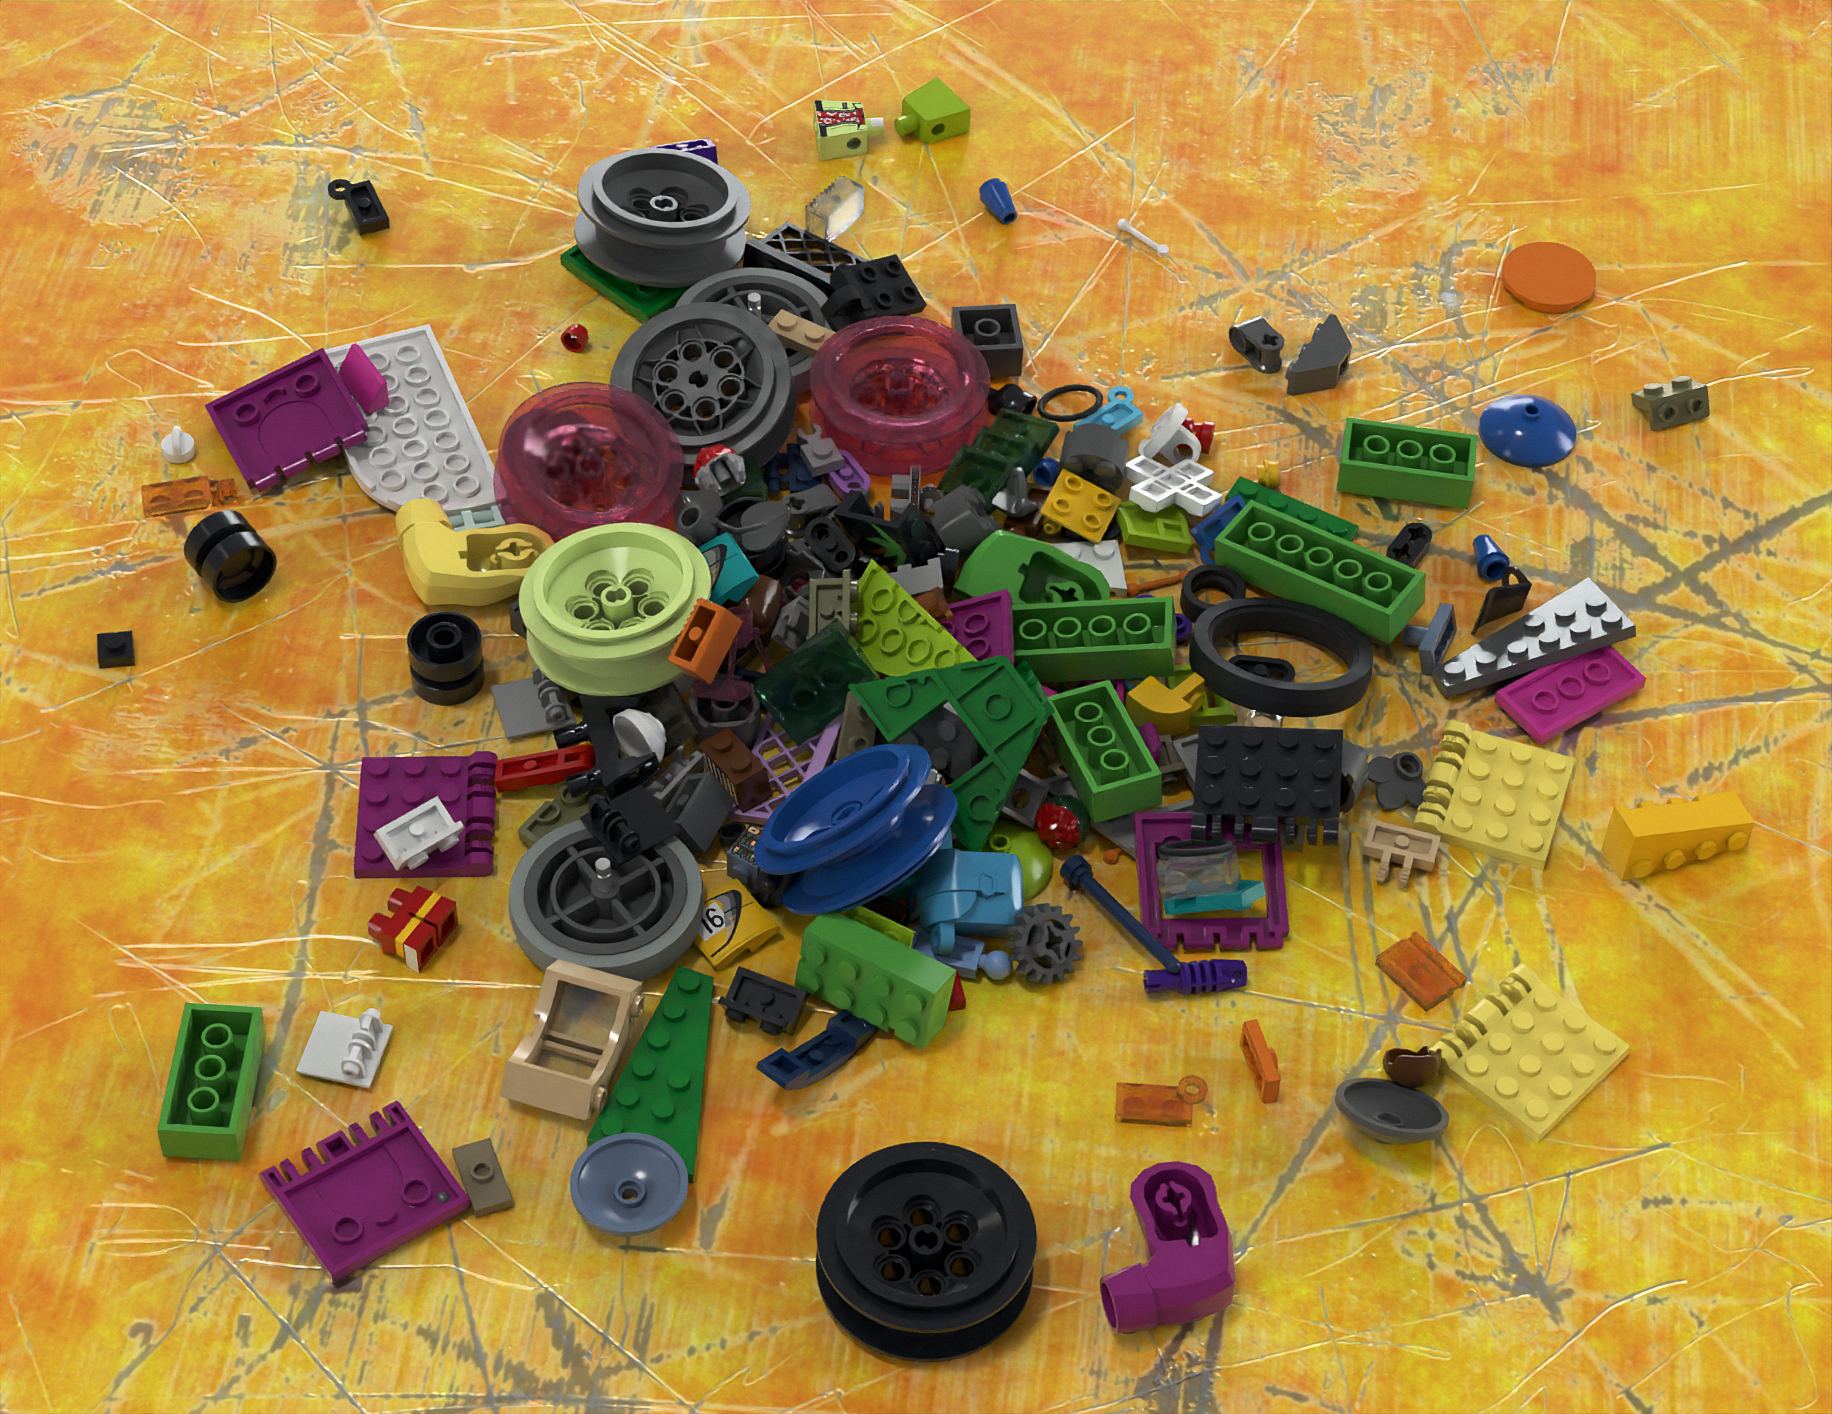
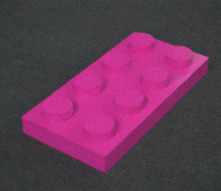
M1608 645L1541 667L1497 691L1494 701L1541 745L1644 688L1646 678L1617 650Z

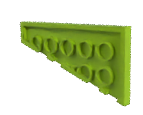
M871 559L858 583L859 601L852 602V612H858V633H852V647H824L823 649L831 656L845 657L865 666L867 670L884 677L908 675L910 672L932 668L940 669L956 666L959 663L978 661L873 559Z

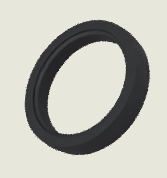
M1253 597L1234 599L1216 604L1205 610L1198 617L1190 638L1189 663L1193 673L1196 672L1205 679L1204 685L1209 690L1234 704L1271 715L1319 717L1344 711L1357 704L1363 698L1372 675L1373 651L1368 640L1357 628L1335 614L1301 602L1278 598ZM1244 631H1271L1295 635L1320 644L1334 652L1346 663L1348 671L1341 677L1314 683H1295L1269 679L1247 672L1231 664L1218 654L1213 643L1223 636Z

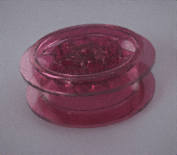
M882 316L859 321L841 329L826 340L815 354L811 363L809 384L812 395L809 403V420L812 431L813 424H818L822 429V439L831 437L836 447L851 453L867 474L892 478V475H910L911 465L921 466L920 477L939 473L967 458L976 449L984 436L988 421L986 401L990 390V374L987 363L981 352L969 339L941 323L911 316ZM844 458V463L849 465V462Z
M598 382L563 383L532 395L507 420L500 436L493 474L494 497L506 525L516 523L534 525L549 534L554 543L579 531L613 523H643L668 529L674 515V504L679 495L683 480V453L679 440L669 422L655 407L636 394L613 385ZM567 454H573V455H576L577 457H572V456H569V455H567ZM548 476H554L558 479H551ZM616 485L623 486L624 488H618ZM562 503H568V504H571L572 506H566V505H564V504H562ZM596 508H603L606 511H600Z

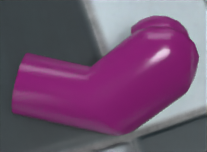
M1145 723L1139 727V734L1158 766L1163 747L1155 724Z

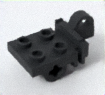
M897 254L851 266H847L846 262L839 264L831 274V280L829 281L835 292L828 298L820 310L832 331L839 335L857 329L860 333L864 332L867 328L870 331L873 330L876 324H880L883 330L895 328L910 315L922 312L927 304Z

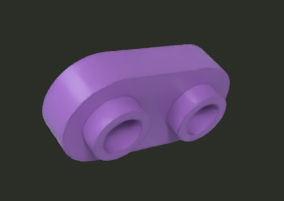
M838 449L844 458V468L823 474L825 479L843 500L851 489L857 491L861 487L867 490L870 496V477L851 453Z

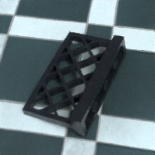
M785 222L759 241L751 238L745 243L743 268H768L794 274L812 283L829 298L835 292L829 282L831 280V275L829 274H832L839 265L835 264L834 261H845L849 263L847 266L869 260L792 223ZM789 234L797 239H783V237ZM808 248H818L822 251H809ZM787 249H802V252H787ZM812 261H827L828 264H813Z

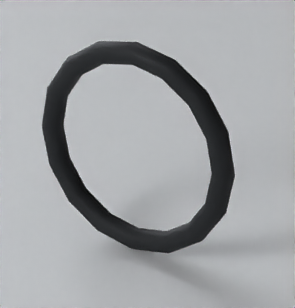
M1065 385L1044 394L1038 401L1037 411L1041 417L1049 421H1076L1095 413L1102 406L1103 395L1098 389L1090 385ZM1085 391L1096 397V402L1092 407L1073 415H1053L1044 409V404L1050 398L1065 392Z
M1206 839V841L1180 840L1162 844L1158 847V852L1172 857L1207 856L1228 852L1233 849L1234 844L1229 840ZM1197 846H1216V847L1200 848V849H1177V848L1197 847Z

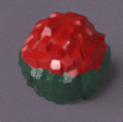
M1057 794L1043 801L1036 816V826L1038 828L1036 832L1039 835V839L1043 840L1047 847L1056 850L1063 849L1069 851L1072 848H1077L1079 844L1086 840L1092 824V819L1083 801L1066 794L1062 796Z

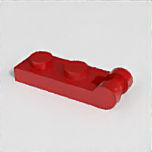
M586 744L497 760L494 779L498 793L520 791L527 787L544 784L553 785L560 781H566L565 776L567 775L570 776L584 770H591L595 767L594 764L596 762L594 748Z

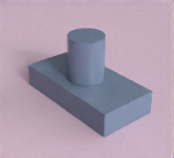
M1440 603L1429 628L1415 625H1407L1405 628L1404 644L1419 647L1422 674L1432 675V670L1440 666L1457 631L1454 605Z

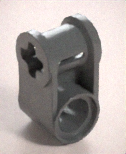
M1255 316L1230 327L1229 339L1233 348L1241 353L1256 370L1267 374L1280 370L1282 366L1280 350L1284 347V338L1262 316Z
M820 484L798 493L788 494L782 498L781 503L786 504L791 509V516L785 528L787 537H803L809 522L817 517H827L839 507L841 502L828 485Z

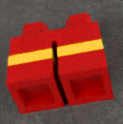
M417 886L412 893L396 888L387 901L388 910L395 914L389 918L379 912L375 913L368 921V933L381 942L383 954L390 955L394 953L406 960L407 967L419 973L438 950L437 946L440 947L457 927L456 902L421 886Z

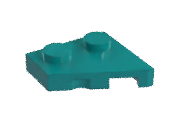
M1205 878L1163 900L1166 915L1223 909L1242 911L1253 906L1252 902L1264 897L1266 893L1263 881Z

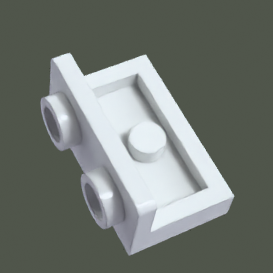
M438 796L376 830L374 836L396 871L407 865L412 870L429 859L428 853L437 848L444 852L460 841L458 836L463 830L464 825L461 821L457 823L453 821Z

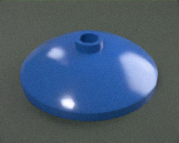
M1514 394L1493 401L1484 409L1479 421V435L1485 447L1499 459L1522 467L1537 468L1556 464L1570 454L1576 440V427L1570 415L1553 401L1532 394Z

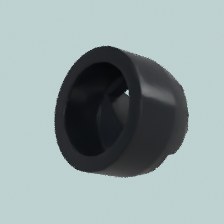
M731 822L723 825L718 830L719 840L724 850L728 852L746 830L745 824Z

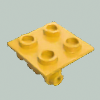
M1063 468L1039 514L1045 516L1042 522L1043 529L1048 534H1055L1064 526L1099 545L1122 499Z

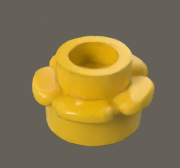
M1266 458L1263 460V465H1257L1258 484L1265 485L1268 488L1279 487L1277 461H1267Z

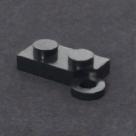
M336 179L329 183V196L335 200L345 201V206L360 235L390 228L389 217L370 180L351 184L348 180ZM337 188L345 189L343 191H336Z

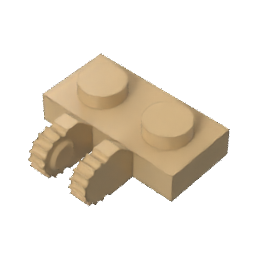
M1371 819L1362 855L1381 859L1376 881L1382 883L1388 877L1390 861L1403 864V869L1400 870L1398 877V887L1406 888L1412 867L1432 872L1441 836Z

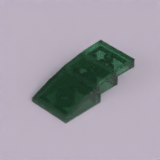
M1002 407L990 428L982 426L970 446L962 444L936 489L940 490L943 496L961 485L969 487L971 490L976 487L985 499L986 505L983 506L988 516L997 509L992 506V501L998 492L1007 487V481L1011 476L1012 469L1014 467H1022L1027 479L1059 433L1060 429L1057 423Z

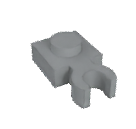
M813 424V435H806L801 428L797 429V443L800 446V456L813 477L844 468V458L831 437L822 439V429L818 424Z

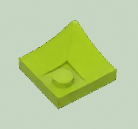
M1133 501L1122 502L1113 516L1121 529L1125 544L1188 554L1192 546L1185 510L1175 503L1154 513L1143 510L1140 505Z

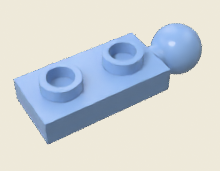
M913 926L912 930L915 931L911 948L957 970L959 976L975 979L978 969L981 968L984 969L990 978L1001 980L1006 978L1012 971L1013 962L1008 960L1009 955L1006 952L995 950L986 955L984 954L985 942L955 935L954 948L950 955L933 954L930 933L923 931L920 926Z

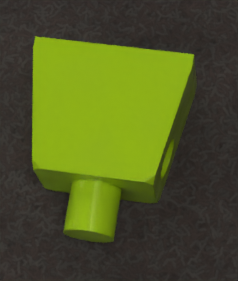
M937 77L904 97L902 100V117L894 120V126L900 136L913 132L923 143L929 144L969 132L971 108Z

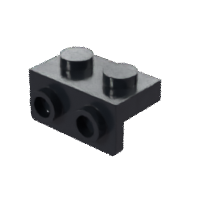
M739 966L726 998L721 996L718 1004L726 1011L725 1017L733 1021L746 1024L747 1019L759 1023V1029L770 1035L780 1037L781 1032L793 1036L810 994L805 990Z

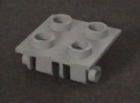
M534 665L532 672L533 677L490 686L507 740L563 728L572 724L576 725L564 687L547 678L536 665Z

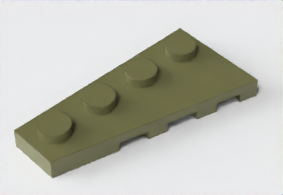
M619 749L621 758L629 757ZM653 779L645 786V788L649 787L653 783ZM565 781L558 788L559 795L552 802L545 801L518 829L520 841L531 848L538 840L551 831L565 824L580 820L581 816L589 813L588 800L591 796L599 794L609 799L606 790H603L602 787H597L590 792L572 798L566 784L567 781Z

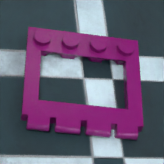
M1193 812L1134 813L1133 827L1140 923L1168 950H1176L1177 939H1182L1183 950H1213V938H1218L1220 950L1249 949L1250 938H1254L1256 949H1282V937L1288 936L1289 924L1279 826L1277 844L1251 843L1252 823H1245L1243 843H1237L1233 837L1235 823L1222 822L1223 837L1221 839L1231 841L1234 844L1232 850H1261L1267 917L1161 919L1155 851H1158V847L1162 844L1191 839ZM1213 822L1207 823L1206 839H1212ZM1197 846V847H1185V848H1177V849H1200V848H1210V847H1216V846Z

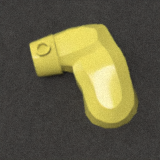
M429 498L410 500L402 505L395 517L400 551L403 553L405 571L414 591L423 603L427 605L460 604L485 606L520 592L524 576L534 561L555 544L549 534L534 525L521 523L455 532L442 506L437 501Z

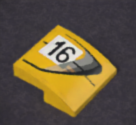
M736 878L704 895L702 922L694 943L717 970L720 971L745 949L749 948L752 953L779 931L780 927Z

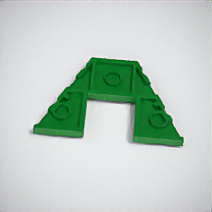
M1005 655L990 657L983 661H969L951 667L932 668L910 672L908 675L889 676L881 680L849 684L848 688L890 744L895 743L947 702L952 705L988 754L984 760L948 786L958 801L957 813L950 827L969 852H981L1049 716L1047 710Z

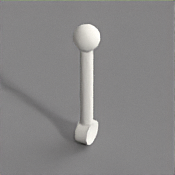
M1126 219L1118 220L1117 228L1119 230H1126L1155 249L1159 257L1168 256V246L1158 245L1129 226Z

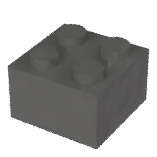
M1016 304L952 307L950 336L957 379L1021 376L1023 343Z

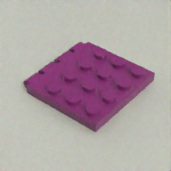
M323 348L205 404L208 414L249 489L257 487L259 493L280 483L278 476L284 474L286 479H289L311 468L308 462L311 459H314L316 464H319L341 453L338 446L342 444L348 450L368 440L365 433L370 431L366 420Z

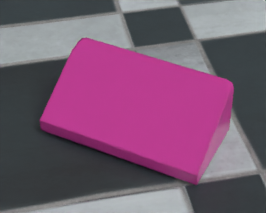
M356 343L352 344L338 373L340 378L365 413L369 414L387 407L389 398L386 380L361 347Z

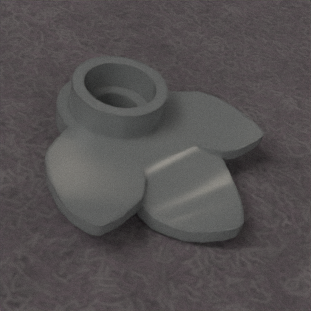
M1402 752L1395 754L1392 758L1378 756L1368 763V780L1377 784L1376 799L1383 809L1396 810L1406 801L1415 808H1418L1423 802H1426L1422 796L1424 789L1427 788L1421 778L1423 764L1416 754Z

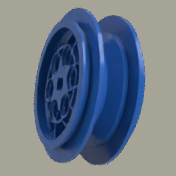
M883 744L853 753L812 776L794 790L774 810L767 820L762 835L756 844L754 858L759 868L765 873L774 875L795 873L790 886L781 895L783 904L790 912L797 915H819L834 910L840 913L861 906L903 882L936 852L944 841L949 827L956 816L958 801L952 790L946 786L938 784L924 785L931 771L932 764L928 752L923 747L914 744Z

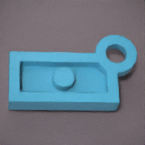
M1116 386L1108 393V404L1075 423L1073 431L1077 430L1078 425L1096 423L1113 428L1115 430L1114 435L1119 437L1142 423L1143 412L1133 405L1134 394L1129 388ZM1122 395L1126 397V399L1120 400L1117 399L1116 396Z

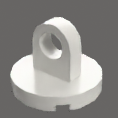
M1176 403L1173 407L1168 408L1151 427L1150 432L1152 434L1149 437L1150 440L1148 441L1146 438L1141 440L1137 448V454L1151 459L1159 452L1174 465L1186 459L1197 462L1201 454L1200 441L1181 425L1188 414V410L1180 403ZM1187 444L1192 448L1193 454L1187 457L1181 456L1176 451V446Z

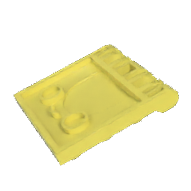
M1457 720L1448 721L1445 724L1442 739L1439 743L1442 751L1435 755V763L1432 764L1426 782L1427 788L1424 789L1422 794L1426 802H1423L1418 807V813L1415 816L1412 829L1441 836L1440 842L1543 870L1576 758L1475 731L1464 722Z
M1519 964L1499 983L1503 995L1501 992L1493 989L1485 996L1486 999H1481L1464 1015L1463 1019L1453 1026L1459 1038L1447 1032L1429 1050L1431 1055L1436 1054L1437 1049L1442 1050L1440 1068L1442 1073L1538 1143L1628 1055L1631 1046L1542 983L1537 973L1524 964ZM1465 1043L1471 1047L1469 1050L1467 1049Z

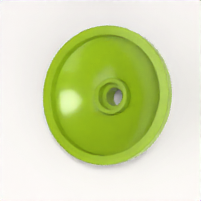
M998 817L981 852L1007 853L1018 856L1023 874L1024 903L1038 895L1048 883L1052 872L1051 850L1045 845L1043 840L1039 839V835L1033 828L1007 818ZM961 841L952 843V849L968 851Z

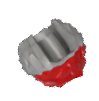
M719 444L700 449L693 468L695 484L700 490L712 491L719 496H724L745 482L744 460L732 448Z

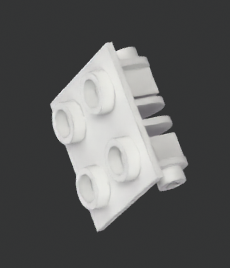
M373 1008L363 1012L360 1018L320 1011L296 1073L370 1088L393 1030V1025L383 1024L380 1018L381 1013Z

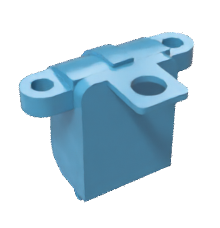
M950 829L948 830L940 847L919 868V879L907 889V906L910 907L909 923L913 924L920 919L922 930L930 933L933 954L950 955L954 948L955 935L1001 939L1013 938V935L1007 929L1008 927L1018 925L1014 919L1016 914H1024L1023 874L1020 859L1017 855L952 849V833ZM915 894H916V895H917V905H916V909L914 910V898H915Z

